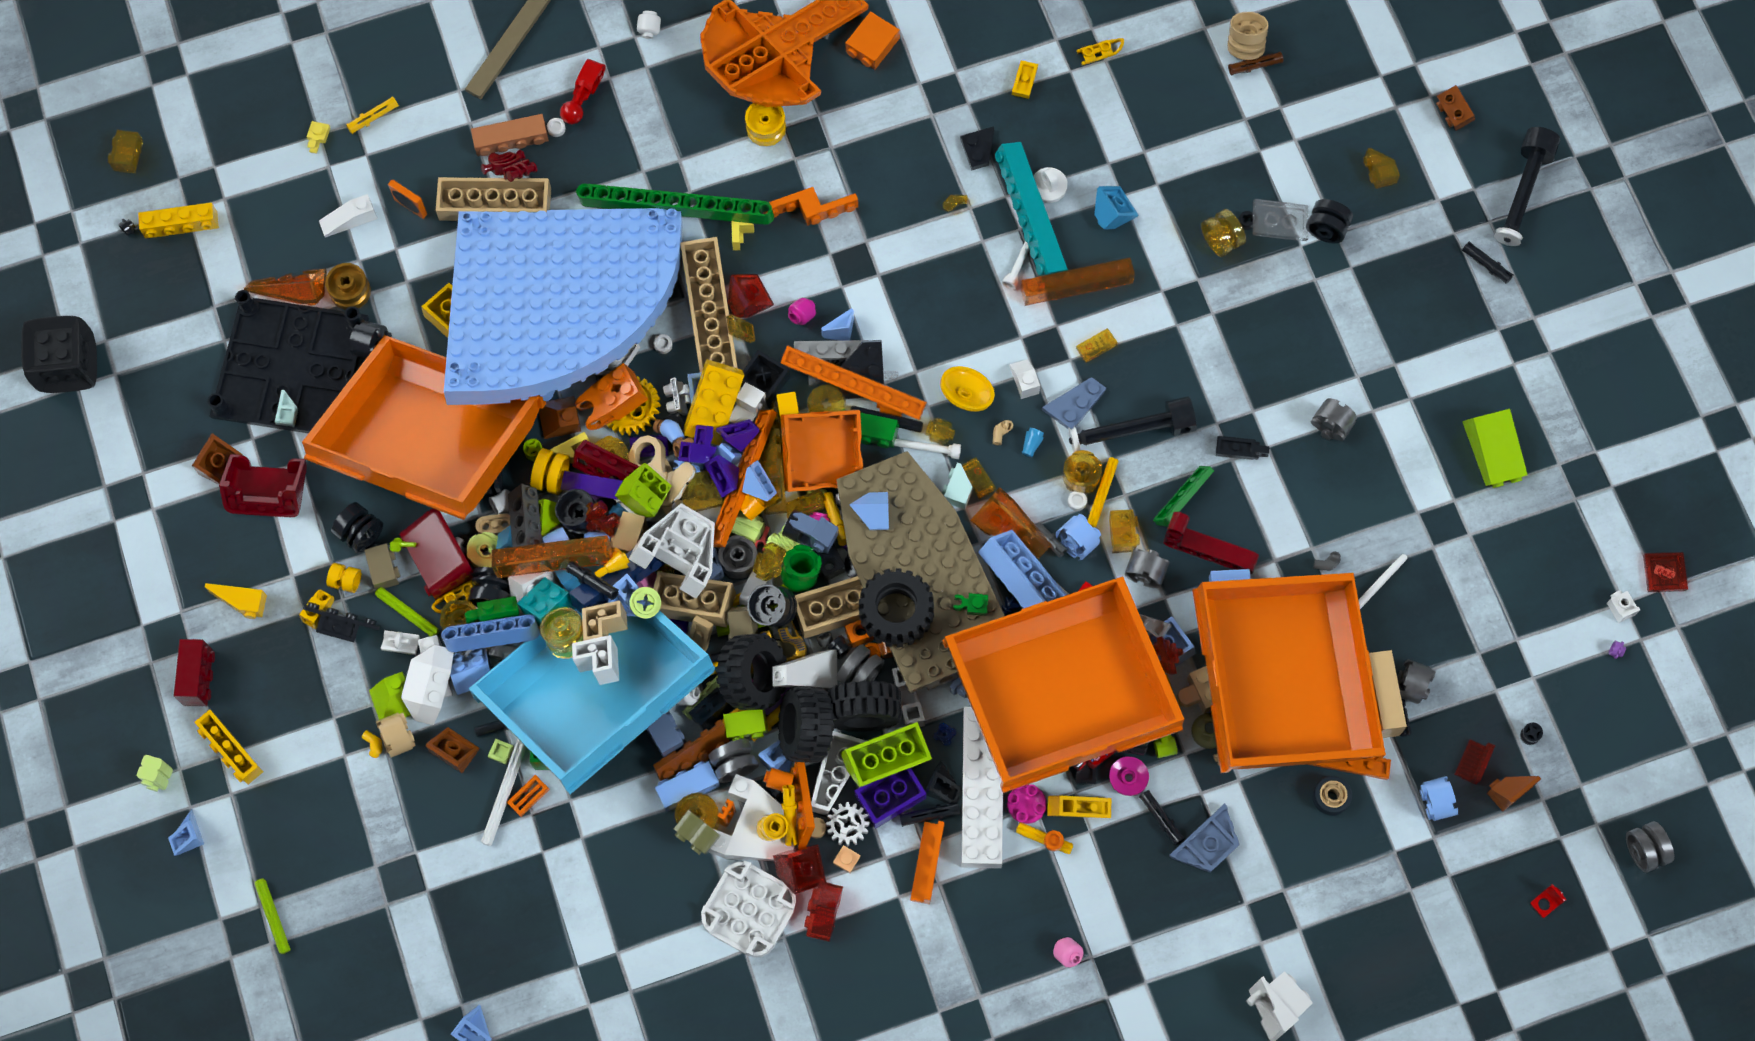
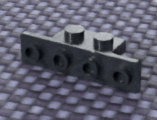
M308 602V605L303 604L302 607L303 610L321 614L316 632L354 643L359 625L375 630L380 629V625L376 624L377 621L366 618L364 621L357 619L358 615L346 613V615L339 614V610L334 608L320 609L319 604Z

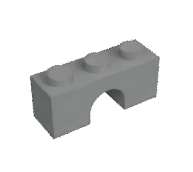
M893 668L894 685L901 691L904 726L918 722L919 727L925 726V718L917 691L909 693L899 668Z

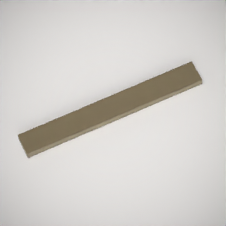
M527 0L465 88L466 92L479 99L483 98L551 0Z

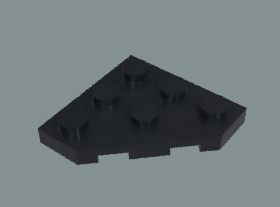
M882 340L862 341L840 367L884 384ZM827 383L828 400L864 398Z

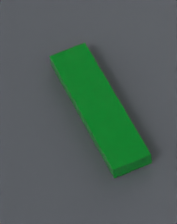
M1199 466L1154 518L1155 524L1168 526L1173 512H1180L1214 470L1210 466Z

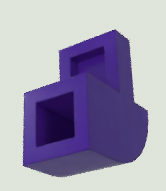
M696 425L694 443L681 442L678 461L701 464L711 460L717 447L711 446L713 427Z

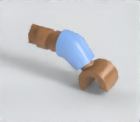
M657 419L653 424V430L656 433L662 434L672 443L676 458L679 457L681 442L694 443L692 438L685 439L679 424L673 420Z

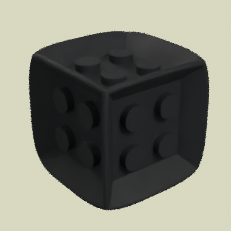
M53 316L31 319L24 322L21 334L22 367L26 379L37 391L62 393L86 390L95 386L97 379L96 341L93 331L82 318L77 316Z

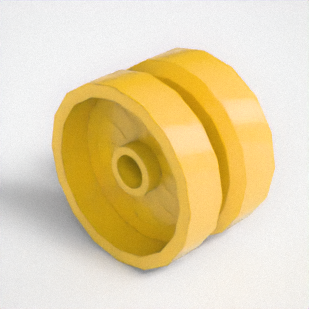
M752 103L746 110V130L752 142L759 146H771L782 140L786 131L784 110L781 106L765 107Z
M542 448L536 457L532 469L531 487L537 490H543L546 487L548 493L559 495L562 491L560 488L564 471H569L570 455L558 453L555 456L552 450Z

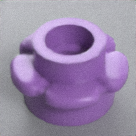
M1615 640L1610 647L1609 655L1613 656L1614 659L1621 658L1626 651L1624 642L1621 641L1620 643Z

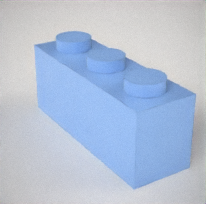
M704 761L699 762L693 766V769L680 771L676 774L675 778L670 780L664 779L658 783L655 789L666 812L720 787L709 761L706 763Z

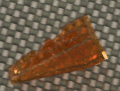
M326 268L305 270L301 275L292 276V273L285 274V276L277 280L275 277L253 280L244 287V290L254 294L312 306L318 304L325 296L327 270Z
M1000 487L970 520L981 531L990 536L991 534L996 536L1013 530L1038 559L1051 546L1016 501Z

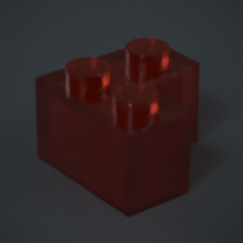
M820 881L818 888L813 889L807 911H810V916H806L804 927L807 928L806 936L830 942L843 886Z

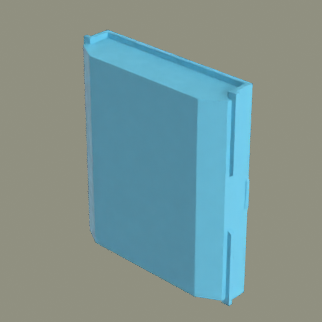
M575 609L550 634L540 628L538 638L526 641L473 684L469 690L473 698L478 703L482 702L560 780L565 790L571 794L659 717L668 712L716 671V667L713 665L709 655L660 610L655 616L646 619L638 616H627L628 630L609 633L618 648L619 681L600 685L593 670L579 672L573 661L572 643L583 641L582 614Z

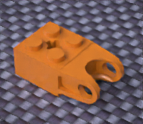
M622 363L580 395L575 401V405L580 411L594 407L585 425L589 430H597L616 419L619 421L649 399L634 371Z

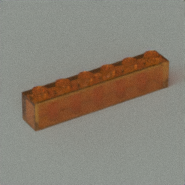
M1125 258L1021 280V293L1024 304L1027 306L1131 284L1134 281L1135 272L1131 258Z
M604 535L492 550V569L497 578L565 570L571 561H574L581 567L604 565L613 557L612 545L608 536Z

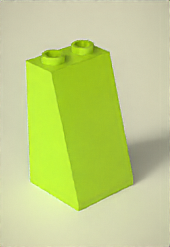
M1510 409L1463 421L1485 486L1492 485L1493 488L1504 486V481L1510 480L1511 483L1522 481V477L1528 475Z

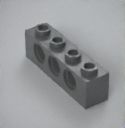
M520 484L508 494L514 561L529 565L543 555L538 496L536 488Z

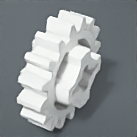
M846 802V807H843L840 803L838 810L832 808L833 815L828 814L827 816L831 821L826 822V826L831 827L827 830L828 834H834L832 840L839 839V845L844 841L847 846L852 841L857 845L858 838L863 841L864 837L862 834H868V830L865 827L869 826V822L864 821L868 818V815H862L864 809L860 808L857 810L856 803L853 807H850L849 802ZM848 812L847 814L840 816L841 813ZM856 815L860 818L861 825L858 822H856ZM851 821V825L845 828L844 823ZM834 824L840 827V834L836 831ZM853 832L856 833L853 836L847 837L849 834Z

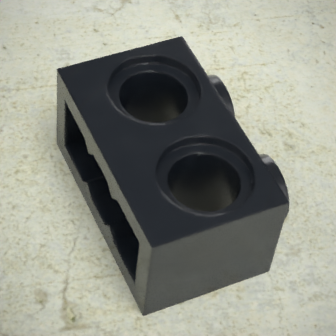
M834 543L828 554L817 553L813 550L821 557L822 565L818 574L819 578L823 577L826 582L846 572L845 564ZM826 564H833L834 568L827 570L824 566Z

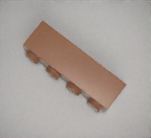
M543 114L471 128L477 156H488L493 152H506L509 149H521L528 145H540L549 141Z

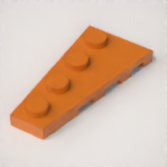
M795 762L794 766L790 769V773L794 774L793 785L795 786V802L797 803V809H795L798 848H806L814 831L815 823L805 762Z

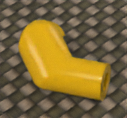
M366 730L362 735V739L370 743L369 755L373 758H378L383 751L382 740Z

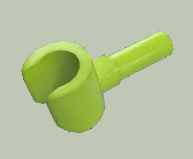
M395 538L390 542V550L399 552L401 547H416V543L405 542L401 538Z

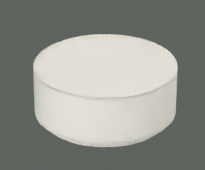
M560 118L551 119L547 123L548 133L553 137L562 136L566 130L564 121Z
M661 334L654 339L653 344L656 352L666 354L671 351L673 344L668 335Z
M1081 491L1070 493L1068 506L1074 511H1080L1085 508L1087 503L1086 495Z

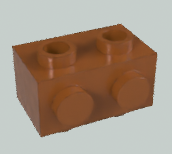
M1457 85L1437 96L1439 102L1436 105L1440 112L1444 111L1447 117L1445 120L1450 128L1453 126L1457 131L1475 120L1473 112Z

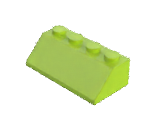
M918 722L850 747L840 753L848 773L859 787L932 759Z

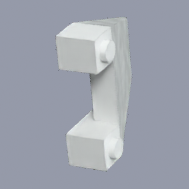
M681 503L643 534L635 545L629 560L646 569L652 559L656 557L685 574L686 576L679 589L697 598L712 574L715 523Z
M736 774L728 793L731 798L744 802L745 805L732 836L715 830L721 836L708 852L724 859L789 862L795 848L793 842H791L792 846L785 845V836L775 841L762 840L758 836L756 829L758 821L764 816L774 813L784 816L781 804L754 780Z

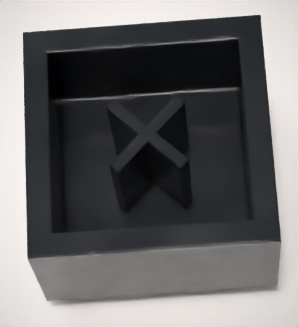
M757 350L743 370L744 378L741 387L746 382L765 392L767 405L770 406L777 397L776 395L779 394L789 380L790 370L760 350Z

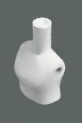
M506 489L495 496L489 497L490 505L495 514L499 515L509 512L508 494L510 492Z

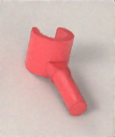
M766 526L761 539L756 541V549L758 544L763 543L762 551H766L767 546L765 542L770 527Z

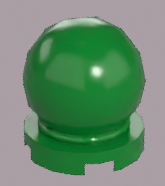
M796 545L788 552L786 551L780 571L783 585L795 593H805L812 589L817 583L822 565L820 555L818 556L812 547L806 545Z

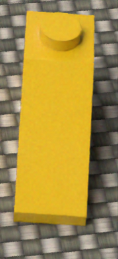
M205 583V588L209 593L244 615L245 618L256 619V617H263L267 598L263 590Z
M1048 796L1047 816L1111 818L1112 798Z

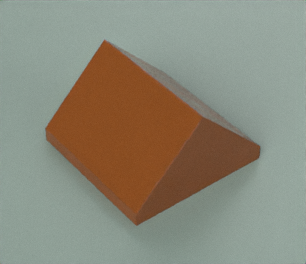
M211 434L192 467L198 475L216 484H220L230 454H243L216 435Z
M449 727L426 744L430 753L460 773L464 772L479 751V747Z

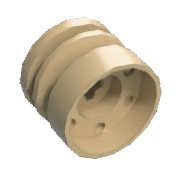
M1241 12L1232 17L1227 43L1230 54L1242 60H1253L1263 55L1268 33V21L1264 16L1255 12Z

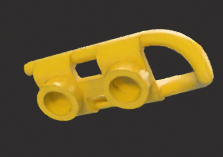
M1124 39L1105 40L1077 49V54L1082 53L1085 59L1081 64L1085 65L1118 54L1124 46ZM1121 42L1119 48L1113 52L1111 44ZM1101 52L1102 56H1095L1096 53Z
M472 580L442 595L432 604L431 608L436 613L446 614L468 603L469 592L473 587ZM466 597V600L459 602V598ZM445 600L449 609L440 610L435 606Z

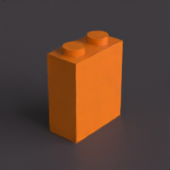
M870 11L846 41V52L850 57L860 60L864 66L875 70L900 39V29Z

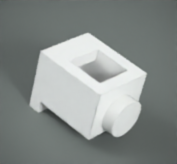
M1619 590L1610 595L1611 599L1607 602L1618 623L1635 616L1640 611V608L1636 606L1628 591L1622 593Z

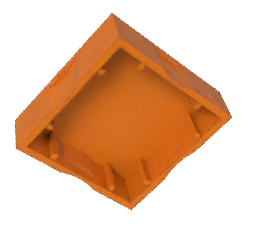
M860 410L781 414L785 491H809L820 488L838 489L836 479L863 469V459L860 451L862 438Z

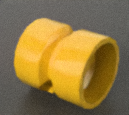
M333 563L328 571L326 584L331 588L340 589L342 587L343 591L355 593L361 581V570L354 567L346 569L345 565Z
M778 813L762 817L756 826L758 836L765 841H775L783 838L788 831L786 818Z

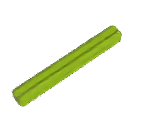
M383 587L378 588L375 592L379 599L429 636L439 633V629Z
M262 878L255 881L254 884L280 954H285L290 951V946L267 882Z

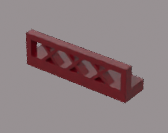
M585 439L575 450L572 465L592 476L614 479V475L622 481L639 467ZM579 459L584 460L587 465L580 463ZM596 467L602 469V471H603L604 473L602 474V473L598 472V470L596 469Z

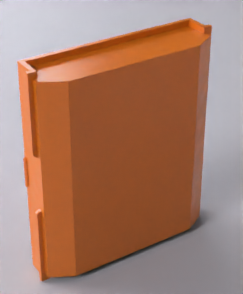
M384 335L302 441L306 453L304 459L406 496L410 500L464 520L476 508L529 433L539 409L544 408L546 401H543V397L537 395L523 401L521 399L510 400L511 403L447 405L444 395L446 357Z
M1354 573L1202 582L1198 588L1192 590L1202 655L1205 656L1213 703L1210 707L1221 773H1229L1232 769L1346 762L1373 757L1374 762L1383 761L1386 753Z
M1123 576L1048 602L1044 601L1023 608L1019 612L945 636L942 640L944 647H948L952 655L955 667L1001 778L1000 787L1003 793L1068 771L1069 767L1114 751L1119 753L1183 730L1182 724L1185 719Z

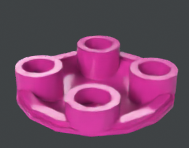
M1032 784L1012 790L1007 802L1008 811L1013 819L1025 824L1034 823L1042 818L1047 805L1043 792Z

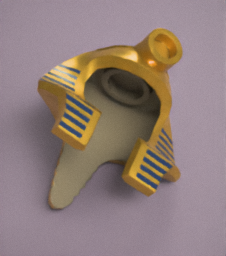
M793 621L788 624L792 628V635L789 633L787 625H785V628L778 629L781 640L776 642L783 649L782 653L787 659L785 662L804 657L807 653L806 644L796 630ZM769 630L761 632V634L771 637Z

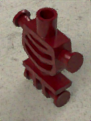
M518 150L516 153L506 152L501 155L493 152L488 157L489 164H481V171L484 175L491 171L495 175H504V179H508L510 182H513L515 178L521 179L523 176H529L531 172H537L536 164L534 162L530 163L529 159L525 160V154L522 150Z

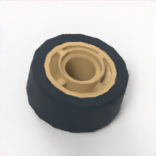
M1338 776L1323 778L1317 783L1313 791V802L1316 808L1326 815L1336 816L1343 813L1352 800L1350 785ZM1328 792H1334L1337 795V799H1330Z

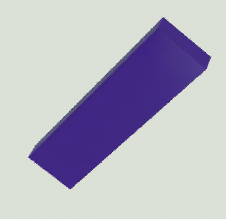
M564 471L560 489L564 491L583 489L592 496L619 500L615 497V494L623 481Z

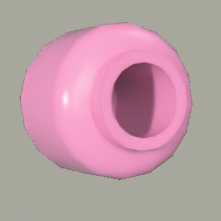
M1066 937L1056 942L1053 954L1062 965L1071 968L1081 962L1084 951L1076 941Z

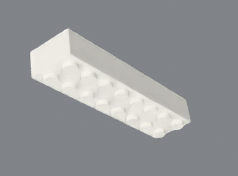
M964 707L961 868H1002L1003 792L1000 787L1001 778L972 707Z

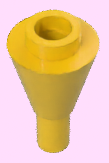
M617 551L604 567L594 572V574L601 578L607 573L628 568L627 564L630 561L624 552L620 554Z

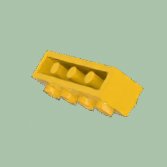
M212 202L138 213L139 230L145 239L219 228L218 212Z
M208 710L195 721V724L199 727L197 732L204 740L208 738L211 741L209 746L216 754L218 752L221 753L223 756L221 758L222 762L228 768L231 766L235 770L233 775L240 783L245 781L249 785L264 772L211 710Z

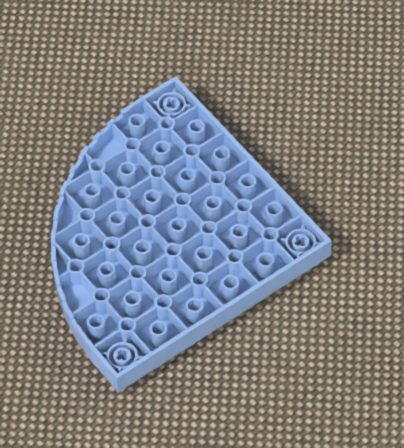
M659 208L547 210V213L545 211H459L444 381L446 404L511 403L510 400L521 399V401L528 400L529 397L537 395L542 397L547 395V392L554 390L559 392L571 387V384L580 380L584 382L588 376L594 373L597 375L607 369L608 365L613 361L623 358L634 344L641 342L649 328H653L655 321L665 310L667 301L673 293L678 271L680 270L682 253L680 244L682 242L681 211Z

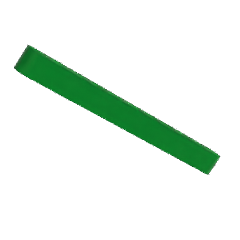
M581 184L576 189L577 196L585 207L602 209H675L676 211H681L683 217L763 225L770 224L774 220L772 206L767 201L596 184Z

